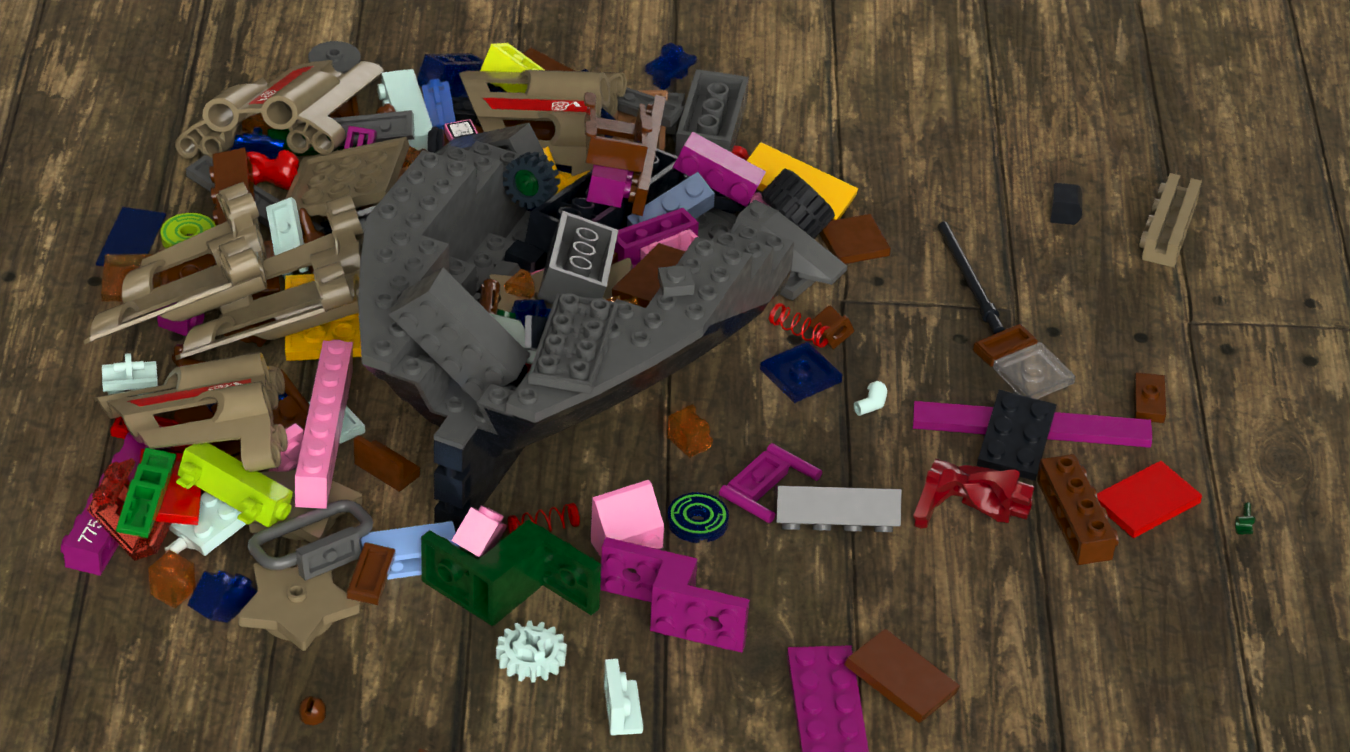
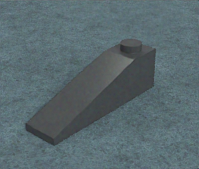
M754 200L739 213L730 231L733 234L739 224L793 240L794 248L791 271L797 272L799 278L832 285L848 268L845 263L778 210L757 200Z

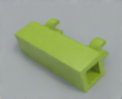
M210 443L193 444L185 448L177 474L181 478L176 481L180 486L186 489L191 488L193 485L201 488L242 512L238 515L237 519L247 525L256 520L269 528L279 521H284L290 514L292 508L290 501L293 495V491L258 471H245L241 461Z

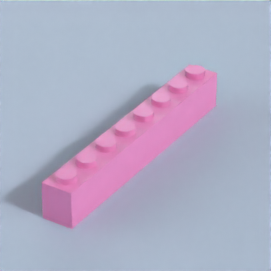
M337 339L331 341L323 340L295 474V507L327 509L353 373V342H344Z

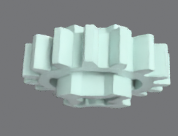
M527 621V626L525 627L515 623L514 631L506 628L504 630V637H498L496 659L499 660L500 669L507 668V676L509 677L515 673L518 674V681H523L525 677H530L531 682L535 683L538 676H541L546 681L548 680L549 672L557 675L559 673V666L565 665L567 644L564 643L563 634L556 635V628L554 626L545 629L544 622H540L538 626H533L532 621Z

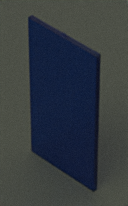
M122 207L96 261V266L130 271L139 268L142 259L147 258L166 217V213Z

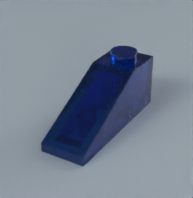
M472 53L425 54L417 77L418 85L421 87L422 85L430 84L429 81L433 79H440V82L449 81L452 94L464 85L459 73L464 71H480L484 60Z

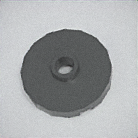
M328 41L320 43L311 49L308 54V63L332 60L333 68L337 72L346 73L361 62V53L355 46L349 43Z

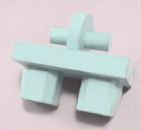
M125 353V362L102 365L103 392L107 391L109 395L125 392V390L158 386L156 361L132 362L131 353Z

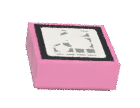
M471 119L444 124V132L449 142L454 138L477 134Z

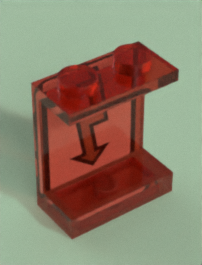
M131 458L120 463L114 462L104 471L105 476L100 486L93 492V499L87 511L136 561L158 553L172 523L155 521L148 538L116 532L131 483L128 477L136 464L135 460Z

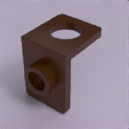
M827 306L811 320L810 324L813 329L819 322H821L822 327H830L823 332L821 338L823 340L826 338L828 345L833 350L855 332L849 318L846 315L841 316L832 306ZM820 324L817 326L815 330L816 333L819 330Z

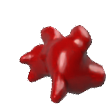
M281 150L275 159H270L259 152H247L252 163L254 185L268 182L289 191L300 166L298 165L299 159L294 153L288 150Z

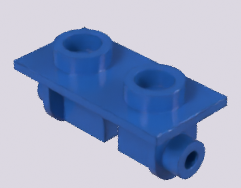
M433 79L429 81L430 84L422 85L424 102L432 127H437L444 131V124L456 122L449 81L440 82V79Z

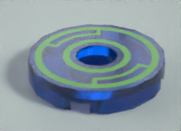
M692 492L679 496L672 501L668 508L669 528L673 534L682 540L691 543H699L700 540L708 539L707 542L714 541L721 537L728 528L729 511L725 503L716 496ZM701 516L705 519L695 520L692 517Z

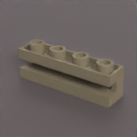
M1170 173L1167 182H1161L1157 196L1158 199L1155 198L1152 215L1148 217L1146 229L1142 233L1139 244L1140 248H1144L1142 260L1175 268L1198 203L1202 180L1191 178L1188 188L1179 186L1181 175Z

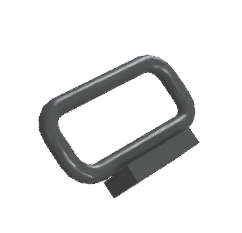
M339 500L327 504V509H314L254 534L248 542V550L251 556L266 569L283 570L298 565L299 575L306 581L359 559L361 554L359 539L368 535L373 529V519L355 501ZM341 512L351 513L361 523L357 527L351 526L297 548L295 552L282 557H270L261 547L262 544Z

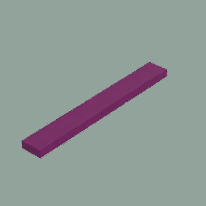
M914 401L913 429L986 434L993 407ZM1055 412L1048 439L1151 448L1152 425L1151 420Z

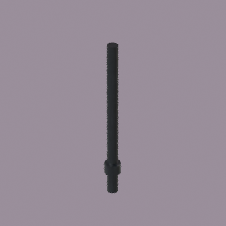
M943 221L939 223L938 229L980 306L979 312L984 322L989 323L994 334L1005 330L999 320L1000 314L995 304L990 303L948 222Z

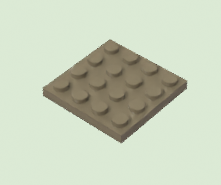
M401 137L333 151L327 155L319 154L304 157L285 199L290 197L295 199L298 214L301 208H305L310 217L316 215L327 216L324 206L326 202L349 194L352 196L356 209L370 204L378 205L398 179L410 147L407 137Z

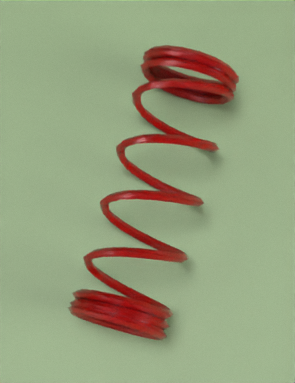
M778 303L772 308L769 314L771 324H781L782 329L787 331L791 329L792 333L796 336L802 334L805 341L812 340L813 344L819 348H823L828 344L826 338L820 344L819 341L823 332L830 328L829 326L822 327L821 322L817 323L813 329L812 338L806 339L803 333L811 324L810 317L804 321L801 333L796 334L793 328L799 322L801 313L797 312L794 315L791 328L787 329L783 327L782 323L788 318L790 307L786 308L784 304ZM782 306L781 314L774 322L775 313ZM789 309L787 316L783 320L786 310ZM799 314L798 320L793 325L795 317ZM809 319L808 326H807L806 329L803 331L804 326H805V323H806L807 320ZM820 324L819 330L814 335L817 326Z
M575 503L565 504L562 515L555 507L550 509L548 517L544 511L539 509L536 513L535 521L529 513L525 512L522 516L521 524L516 515H511L508 517L509 531L512 533L518 528V524L519 526L522 525L525 515H528L532 522L537 524L538 513L542 512L551 532L552 509H555L559 514L563 529H565L564 510L566 506H568L571 525L577 527L580 524L579 511Z

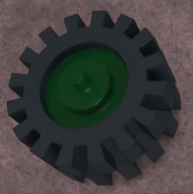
M526 152L511 161L506 166L507 170L503 172V177L507 178L503 181V186H509V189L505 192L507 195L511 193L514 195L511 199L514 203L520 200V207H525L526 205L528 209H532L535 206L539 207L551 199L559 189L556 186L560 184V179L555 178L559 174L558 169L552 170L551 167L555 165L551 160L547 163L546 159L548 157L544 154L539 157V152H533L532 154L531 152Z

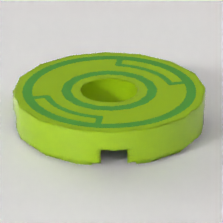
M199 213L175 215L162 225L160 235L163 247L167 249V247L169 248L216 226L215 222L208 216Z

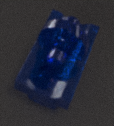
M667 43L661 49V56L645 65V72L653 76L652 84L665 90L670 87V80L673 77L682 79L688 75V68L697 63V56L686 54L680 45L676 46L672 43Z
M255 127L253 134L244 133L243 135H236L233 147L230 150L245 147L247 152H259L270 159H275L279 151L285 149V140L262 136V128Z

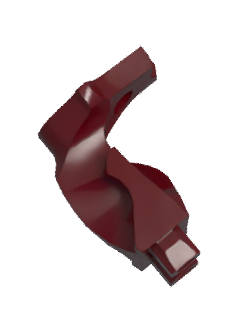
M935 459L927 473L926 483L913 519H915L914 527L927 528L934 509L950 496L963 497V504L981 511L995 519L996 522L1009 523L1011 515L1027 520L1033 504V499L1031 498L1034 486L1020 482V472L1016 469L998 471L971 465L956 466L950 462Z

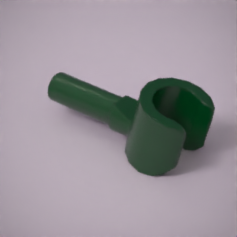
M1248 502L1244 504L1243 516H1237L1235 519V530L1238 535L1253 534L1252 524L1255 523V517L1251 516V504Z

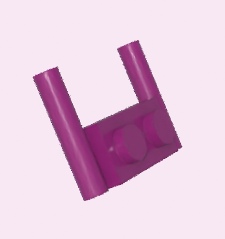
M771 443L766 451L733 478L728 485L721 487L719 496L770 524L775 518V512L760 505L757 501L788 474L789 467L796 469L815 481L820 479L822 470Z

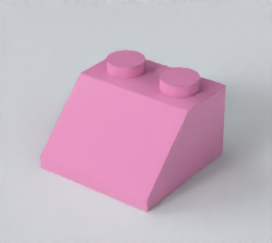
M649 479L592 498L591 543L600 557L605 537L655 549L663 548L664 523Z

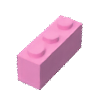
M482 505L479 509L471 507L451 541L478 557H482L497 545L506 530L507 525L501 522L504 516Z

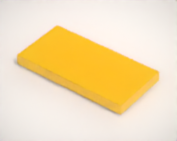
M761 142L747 160L766 171L757 190L763 192L784 168L791 170L809 184L831 206L835 214L831 221L842 217L856 197L859 189Z

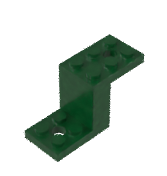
M529 519L478 560L470 553L464 552L450 543L449 540L440 537L431 530L421 536L422 582L492 627L542 586H545L591 616L599 610L601 564L593 557L587 556L574 548L570 543L561 540L548 532L544 527L538 526Z

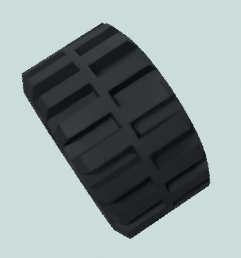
M785 168L761 193L763 200L770 207L778 210L813 239L835 217L831 206L796 173Z

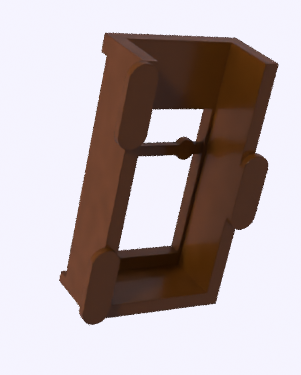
M585 92L584 105L587 106L584 120L586 135L585 163L642 173L648 149L647 132H652L653 121L652 118L646 116L645 104H639L635 124L596 117V95L592 92ZM597 133H598V134L609 135V136H615V137L633 139V142H631V141H629V140H619V139L601 137V136H597Z

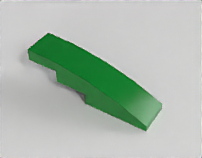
M145 448L141 464H138L134 480H131L116 532L144 538L149 537L175 466V453Z

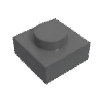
M689 265L658 268V280L663 297L694 295L695 285Z

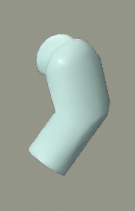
M881 381L870 383L867 387L869 389L868 397L854 402V410L858 416L881 409L884 406L887 397V388Z

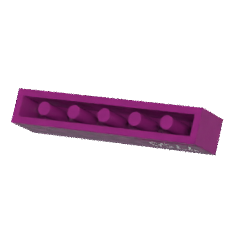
M130 432L127 433L120 452L115 453L108 472L102 474L95 493L89 495L82 514L77 515L70 534L65 535L62 540L61 553H64L66 568L101 576L120 544V541L93 514L92 505L109 473L115 474L128 489L131 480H134L140 462L141 449L148 447L145 443H138ZM174 446L155 448V450L174 452ZM108 494L107 498L118 506L115 514L120 517L123 505Z

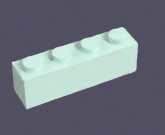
M414 70L383 72L382 84L377 85L379 100H383V106L387 103L391 104L396 112L412 110L414 114V139L408 140L410 147L405 159L417 158L422 150L427 151L428 132L431 130L432 124Z

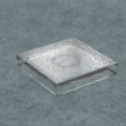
M1042 342L994 360L993 369L1019 395L1035 399L1075 383L1076 376Z

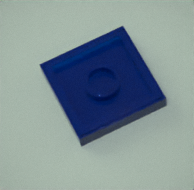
M808 341L760 363V370L794 403L842 382L843 374Z

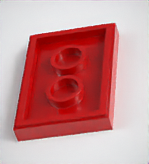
M141 449L140 462H139L140 464H141L142 457H143V454H144L145 449ZM170 452L176 454V462L155 521L198 525L201 488L193 485L191 488L186 489L176 483L177 479L181 478L177 474L183 453Z
M1159 461L1097 493V499L1101 507L1106 509L1108 517L1134 539L1201 503L1202 494L1163 461Z

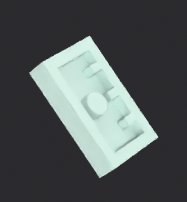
M605 659L604 692L610 735L642 733L643 722L637 682L635 680H627L626 672H620L618 659Z

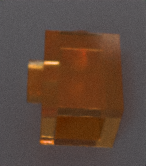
M168 550L148 568L151 595L173 608L179 606L196 591L194 563L171 550Z

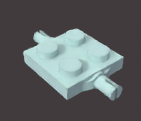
M204 492L200 496L198 525L166 522L170 531L179 537L164 548L166 553L173 559L185 548H190L206 556L246 525V523L237 519L238 515L242 512L213 495Z

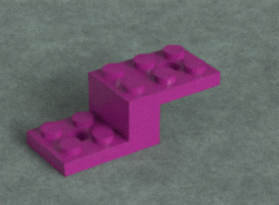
M605 537L601 555V591L652 602L650 631L743 653L746 645L750 599L696 587L697 558ZM627 568H632L636 570L637 574L632 573ZM709 616L716 617L719 621H714Z

